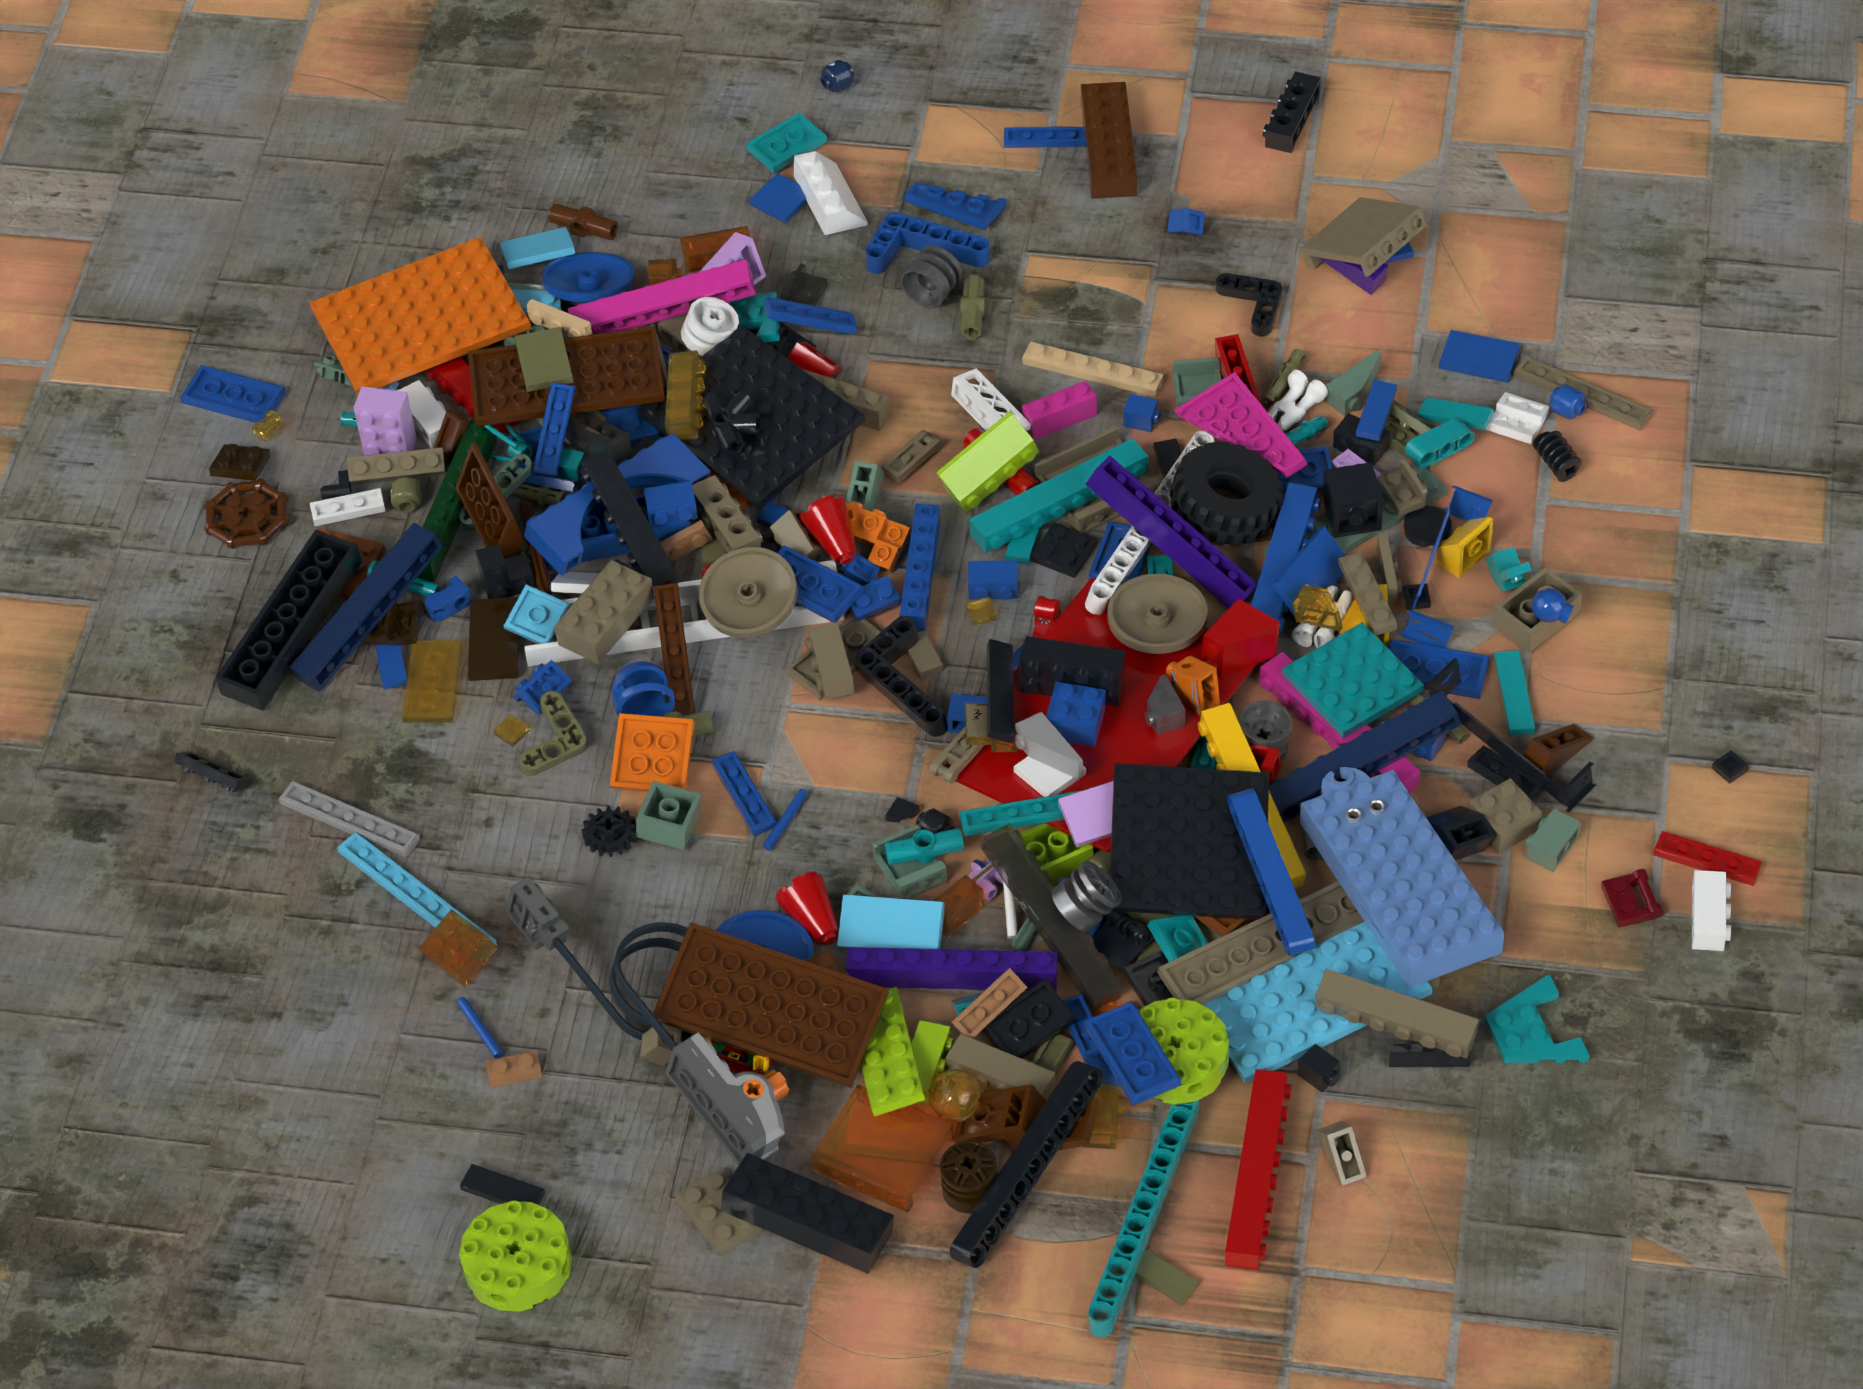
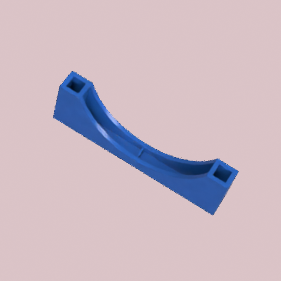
M674 433L667 437L659 438L654 445L641 449L636 456L623 460L618 466L630 489L656 487L692 481V485L709 478L711 472ZM590 481L581 490L568 494L563 501L550 505L545 512L538 516H532L526 523L524 537L561 576L581 563L584 551L580 536L581 526L591 510L598 505L591 493L594 488Z

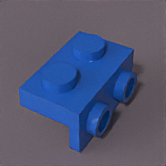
M888 576L875 578L863 586L864 592L849 609L858 622L900 604L901 597Z

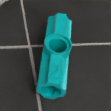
M960 828L932 833L929 830H919L911 838L884 843L889 865L913 860L920 863H929L938 855L965 850Z

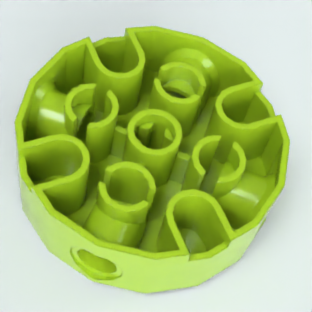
M1177 998L1155 1001L1138 1010L1181 1079V1086L1153 1098L1163 1099V1103L1177 1105L1198 1101L1214 1092L1220 1085L1229 1064V1039L1226 1027L1215 1012L1196 1001Z
M510 1201L488 1208L472 1220L462 1235L459 1252L468 1287L481 1303L499 1311L522 1312L532 1309L533 1305L541 1303L545 1299L550 1300L560 1292L569 1278L572 1262L569 1241L563 1223L551 1210L533 1202Z

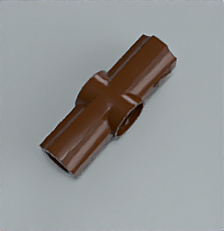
M553 204L548 216L550 223L570 228L572 233L579 237L591 234L613 240L617 234V221L597 216L588 207H581L577 210L560 204Z

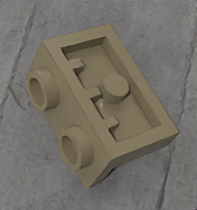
M1406 459L1400 460V469L1378 476L1380 488L1399 516L1425 507L1426 496H1428L1427 487L1424 482H1420L1415 468L1412 465L1410 466Z

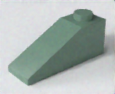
M1376 350L1326 384L1328 396L1325 398V402L1344 417L1348 413L1358 410L1380 370L1381 352Z
M854 462L846 498L847 503L856 501L864 505V509L872 512L880 494L884 471L878 464Z

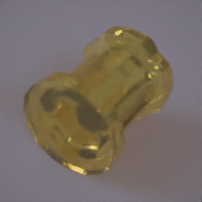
M269 410L266 413V417L259 423L256 422L252 429L258 438L267 441L276 429H281L284 426V423L276 412Z

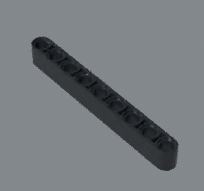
M1075 1061L1069 1066L950 1247V1256L953 1260L972 1268H978L984 1263L1101 1086L1103 1081L1101 1069L1080 1061Z

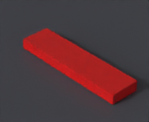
M1664 831L1660 834L1653 854L1654 856L1702 871L1726 872V878L1754 886L1762 864L1760 860Z

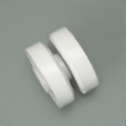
M714 297L699 298L691 304L680 332L682 341L694 353L703 356L719 342L732 335L739 324L738 314L732 306L723 300Z

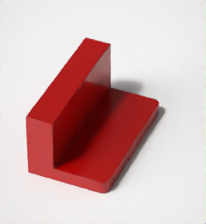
M805 341L797 342L788 357L790 361L801 369L830 378L831 376L838 375L842 369V366Z

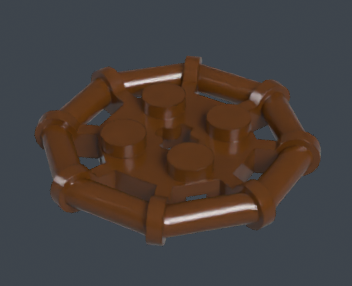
M260 478L257 481L229 482L221 492L211 500H207L204 504L206 510L204 531L207 535H212L227 544V547L231 549L237 546L255 544L263 546L267 544L266 541L289 523L287 518V502L289 497L285 492L278 491L265 483L264 479ZM254 491L252 494L238 495L239 492ZM265 493L273 499L267 501L262 494ZM226 500V504L224 506L220 505L222 502ZM277 508V515H271V510ZM245 513H250L248 517L243 516ZM215 514L222 515V520L216 523ZM266 525L267 528L262 532V527ZM230 529L233 532V534L229 535L223 530L229 531Z

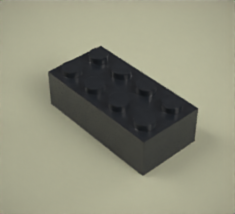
M1026 636L1020 656V692L1052 697L1056 682L1104 689L1106 690L1105 705L1119 706L1125 685V650Z

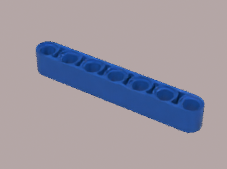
M1250 788L1227 795L1229 810L1287 954L1292 956L1314 949V936L1255 790Z

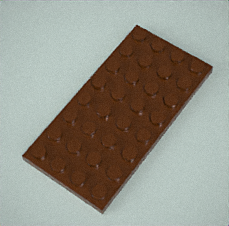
M655 326L564 338L574 382L565 385L575 386L570 414L665 401ZM516 345L468 351L476 427L544 418L550 387L526 391Z
M690 922L653 1015L660 1023L692 1034L699 1032L704 1038L753 1055L769 1058V1060L852 1088L889 995V989Z

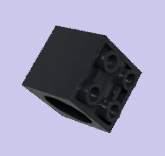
M1372 462L1324 470L1323 505L1334 538L1382 530L1383 496Z

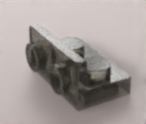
M801 263L797 270L792 272L788 285L783 287L781 299L816 306L828 286V281L825 278L807 274L806 265Z

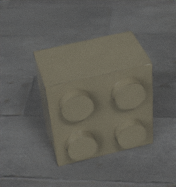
M1511 778L1469 801V809L1484 814L1495 832L1496 837L1490 845L1498 854L1528 838L1531 833L1535 834L1538 830L1542 816L1541 810Z

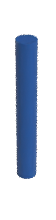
M799 789L763 843L764 849L767 851L772 850L808 796L807 791Z
M465 997L460 998L457 1004L494 1058H501L504 1052L468 1000Z

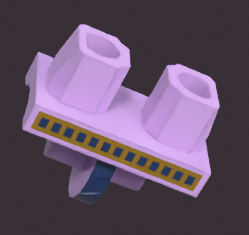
M1001 853L993 861L987 859L981 862L976 859L971 863L973 871L969 874V884L972 889L970 892L972 898L977 899L981 896L990 901L996 896L998 890L994 884L997 881L1003 884L1002 863L1007 862V857Z

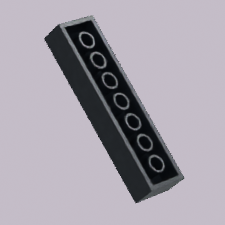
M315 529L215 677L221 695L264 711L290 672V666L304 651L363 562L356 544Z

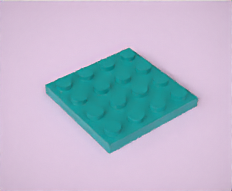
M1363 622L1282 668V675L1343 738L1424 692V684Z

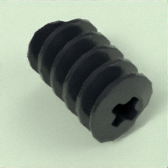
M1560 431L1543 432L1535 438L1533 447L1560 482L1568 481L1582 464L1581 458L1577 457V453L1572 450L1570 444H1567V440L1562 437L1563 435Z

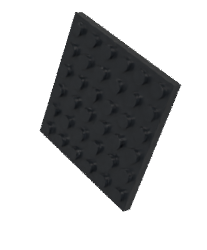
M1114 763L1110 877L1117 885L1122 901L1117 907L1112 908V911L1258 920L1266 916V900L1229 810L1227 795L1253 788L1268 822L1269 773Z

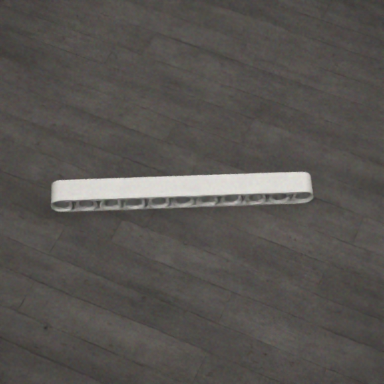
M1198 431L1193 435L1154 493L1171 509L1170 489L1178 464L1194 448L1198 446L1203 447L1207 443L1214 442V437L1205 431ZM1133 525L1090 588L1085 601V607L1092 614L1099 615L1106 611L1113 593L1125 583L1151 544V541Z

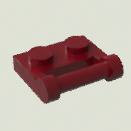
M1638 869L1632 874L1604 880L1601 883L1602 891L1618 928L1654 920L1664 914L1661 904L1657 903L1647 881L1649 877L1645 869ZM1632 886H1639L1648 908L1641 909Z

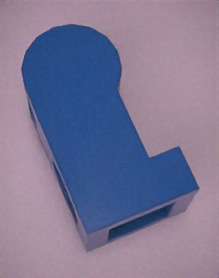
M458 576L449 580L450 586L440 592L431 593L425 598L426 612L430 620L435 622L442 621L470 606V590Z

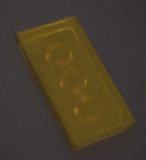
M417 640L416 644H412L402 715L403 723H453L462 652L461 640Z

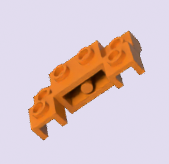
M856 501L846 502L854 540L873 547L868 561L893 573L903 549L911 538L912 529L888 520L886 513L880 510L873 509L871 512L864 509L865 506Z

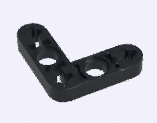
M1223 273L1217 276L1216 291L1219 295L1257 301L1251 319V331L1259 337L1269 335L1273 329L1282 299L1281 284L1274 280ZM1245 286H1253L1255 289L1246 291L1243 288ZM1263 306H1270L1273 309L1270 311H1264L1261 308ZM1261 319L1265 320V324H1263V326H1260Z

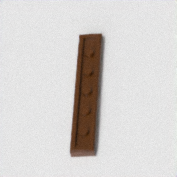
M678 583L653 586L664 671L668 679V687L675 694V707L672 712H680L682 715L694 714L695 706Z

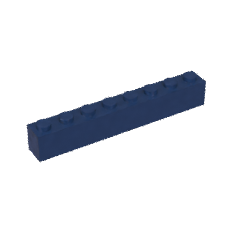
M413 523L403 533L397 543L387 552L379 564L373 568L367 578L357 587L349 599L342 604L337 613L326 623L325 627L312 639L307 648L290 666L299 681L318 692L323 689L443 548L435 533L416 523Z
M1443 690L1437 694H1431L1419 704L1407 707L1401 714L1384 720L1379 726L1370 731L1362 732L1357 738L1348 743L1340 744L1334 751L1317 757L1305 767L1295 769L1287 777L1273 781L1269 785V792L1283 823L1300 814L1302 802L1321 796L1322 780L1330 771L1334 773V779L1339 782L1346 781L1341 778L1340 767L1356 768L1370 776L1460 726L1458 713Z

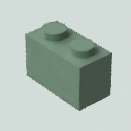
M1553 808L1548 816H1543L1536 833H1531L1525 843V847H1527L1526 859L1554 872L1579 838L1581 822Z

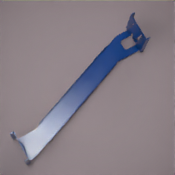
M1455 485L1452 486L1456 490L1447 509L1443 508V511L1446 513L1412 608L1408 610L1409 616L1403 634H1398L1423 645L1445 648L1454 626L1414 611L1417 600L1424 587L1449 514L1467 521L1486 517L1492 503L1491 499ZM1409 618L1424 624L1410 622ZM1418 631L1426 632L1435 637L1436 639H1438L1439 641L1430 638Z

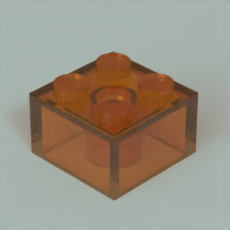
M451 909L418 949L430 962L465 988L498 947L487 935Z

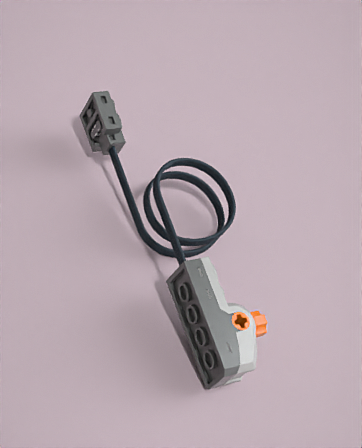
M529 876L513 885L506 913L534 949L537 950L544 945L549 951L556 948L615 1023L628 1035L642 1040V1035L646 1032L633 1027L623 1019L563 944L567 940L570 928L559 916V911L550 899L545 898L541 887L537 883L534 884ZM658 922L633 930L620 943L610 973V989L616 1003L634 1021L653 1027L669 1047L672 1053L665 1074L737 1164L741 1163L746 1153L765 1160L778 1151L779 1139L785 1134L783 1119L777 1101L786 1096L790 1090L786 1084V1079L780 1072H776L774 1069L763 1076L755 1072H740L732 1075L728 1064L716 1055L715 1048L699 1032L678 1045L629 985L622 973L620 963L630 954L645 948L663 947L679 951L682 943L667 938H648L635 942L627 948L625 947L637 937L652 932H670L685 937L688 928L674 923ZM616 979L622 990L640 1012L632 1008L622 997L617 987ZM681 1030V1036L688 1033L686 1031Z

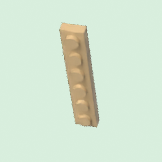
M1031 341L1022 357V364L1153 397H1156L1163 383V374Z

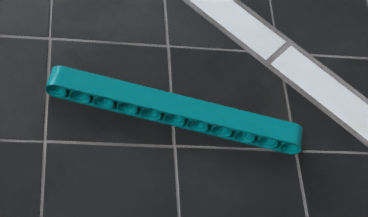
M1200 1100L1177 1105L1171 1104L1088 1310L1089 1331L1096 1337H1107L1115 1327L1139 1262L1146 1249L1200 1114Z

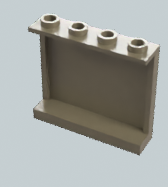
M1359 197L1303 245L1301 249L1308 267H1317L1322 262L1319 258L1360 264L1365 277H1369L1427 225L1420 206Z
M1115 427L1104 431L1091 439L1084 440L1078 445L1036 463L1035 479L1041 484L1122 444V441L1119 439V428ZM1148 473L1137 478L1153 493L1162 483L1157 475L1151 478ZM1096 498L1082 507L1063 515L1073 529L1081 533H1087L1121 517L1102 498Z

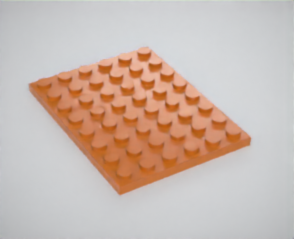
M481 236L309 302L315 318L357 397L362 386L381 388L468 354V351L478 350L532 329L529 319Z

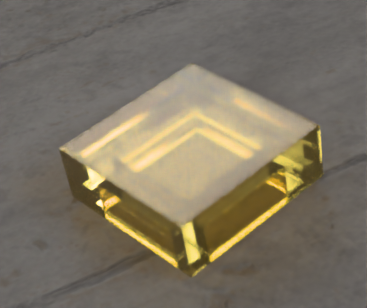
M989 597L966 602V610L972 626L996 621V614Z
M511 714L494 729L495 736L512 747L530 732L527 724Z

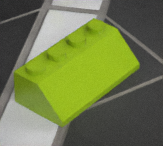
M1009 411L937 471L936 474L948 495L965 513H968L971 509L976 508L990 493L995 492L1003 482L1013 477L1022 466L1032 461L1039 453V450L1031 436Z

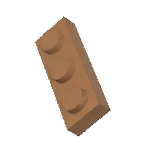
M1009 968L951 1022L952 1025L962 1035L973 1039L1014 1001L1027 986Z

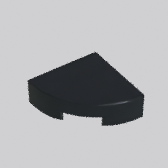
M897 797L886 813L885 819L889 822H898V820L909 817L910 819L914 818L920 812V806Z

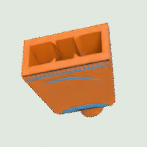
M1192 656L1186 657L1179 663L1173 661L1167 666L1166 673L1172 677L1173 688L1177 696L1201 716V711L1220 705L1215 667Z

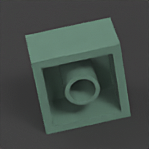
M653 781L637 815L636 837L685 850L701 813L702 794Z

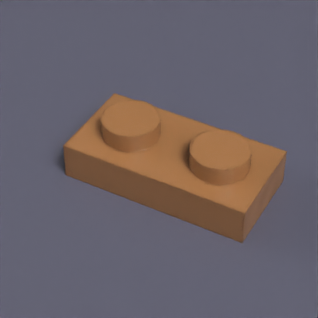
M700 520L661 541L660 544L670 562H673L687 553L702 547L712 541L713 538L703 521Z
M537 1050L485 1061L490 1088L542 1078Z

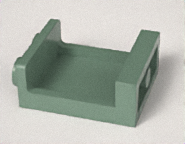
M1218 357L1172 362V379L1177 408L1221 381L1220 360Z
M918 824L904 828L896 834L883 837L873 843L874 859L899 899H911L947 883V870L942 860L937 862L935 858L929 863H920L913 860L889 865L887 862L884 843L913 837L917 831L921 830Z

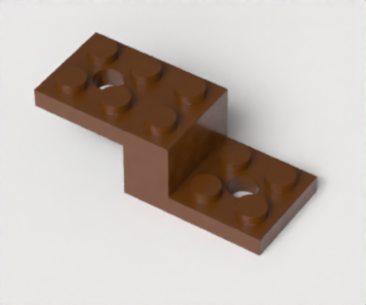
M1032 1084L966 1095L963 1097L953 1141L955 1143L969 1140L987 1142L1005 1139L1015 1149L1046 1103V1100ZM1095 1095L1058 1150L1090 1145L1099 1100Z

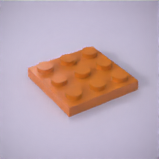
M619 713L610 788L648 792L652 782L656 781L686 790L695 725L694 719Z

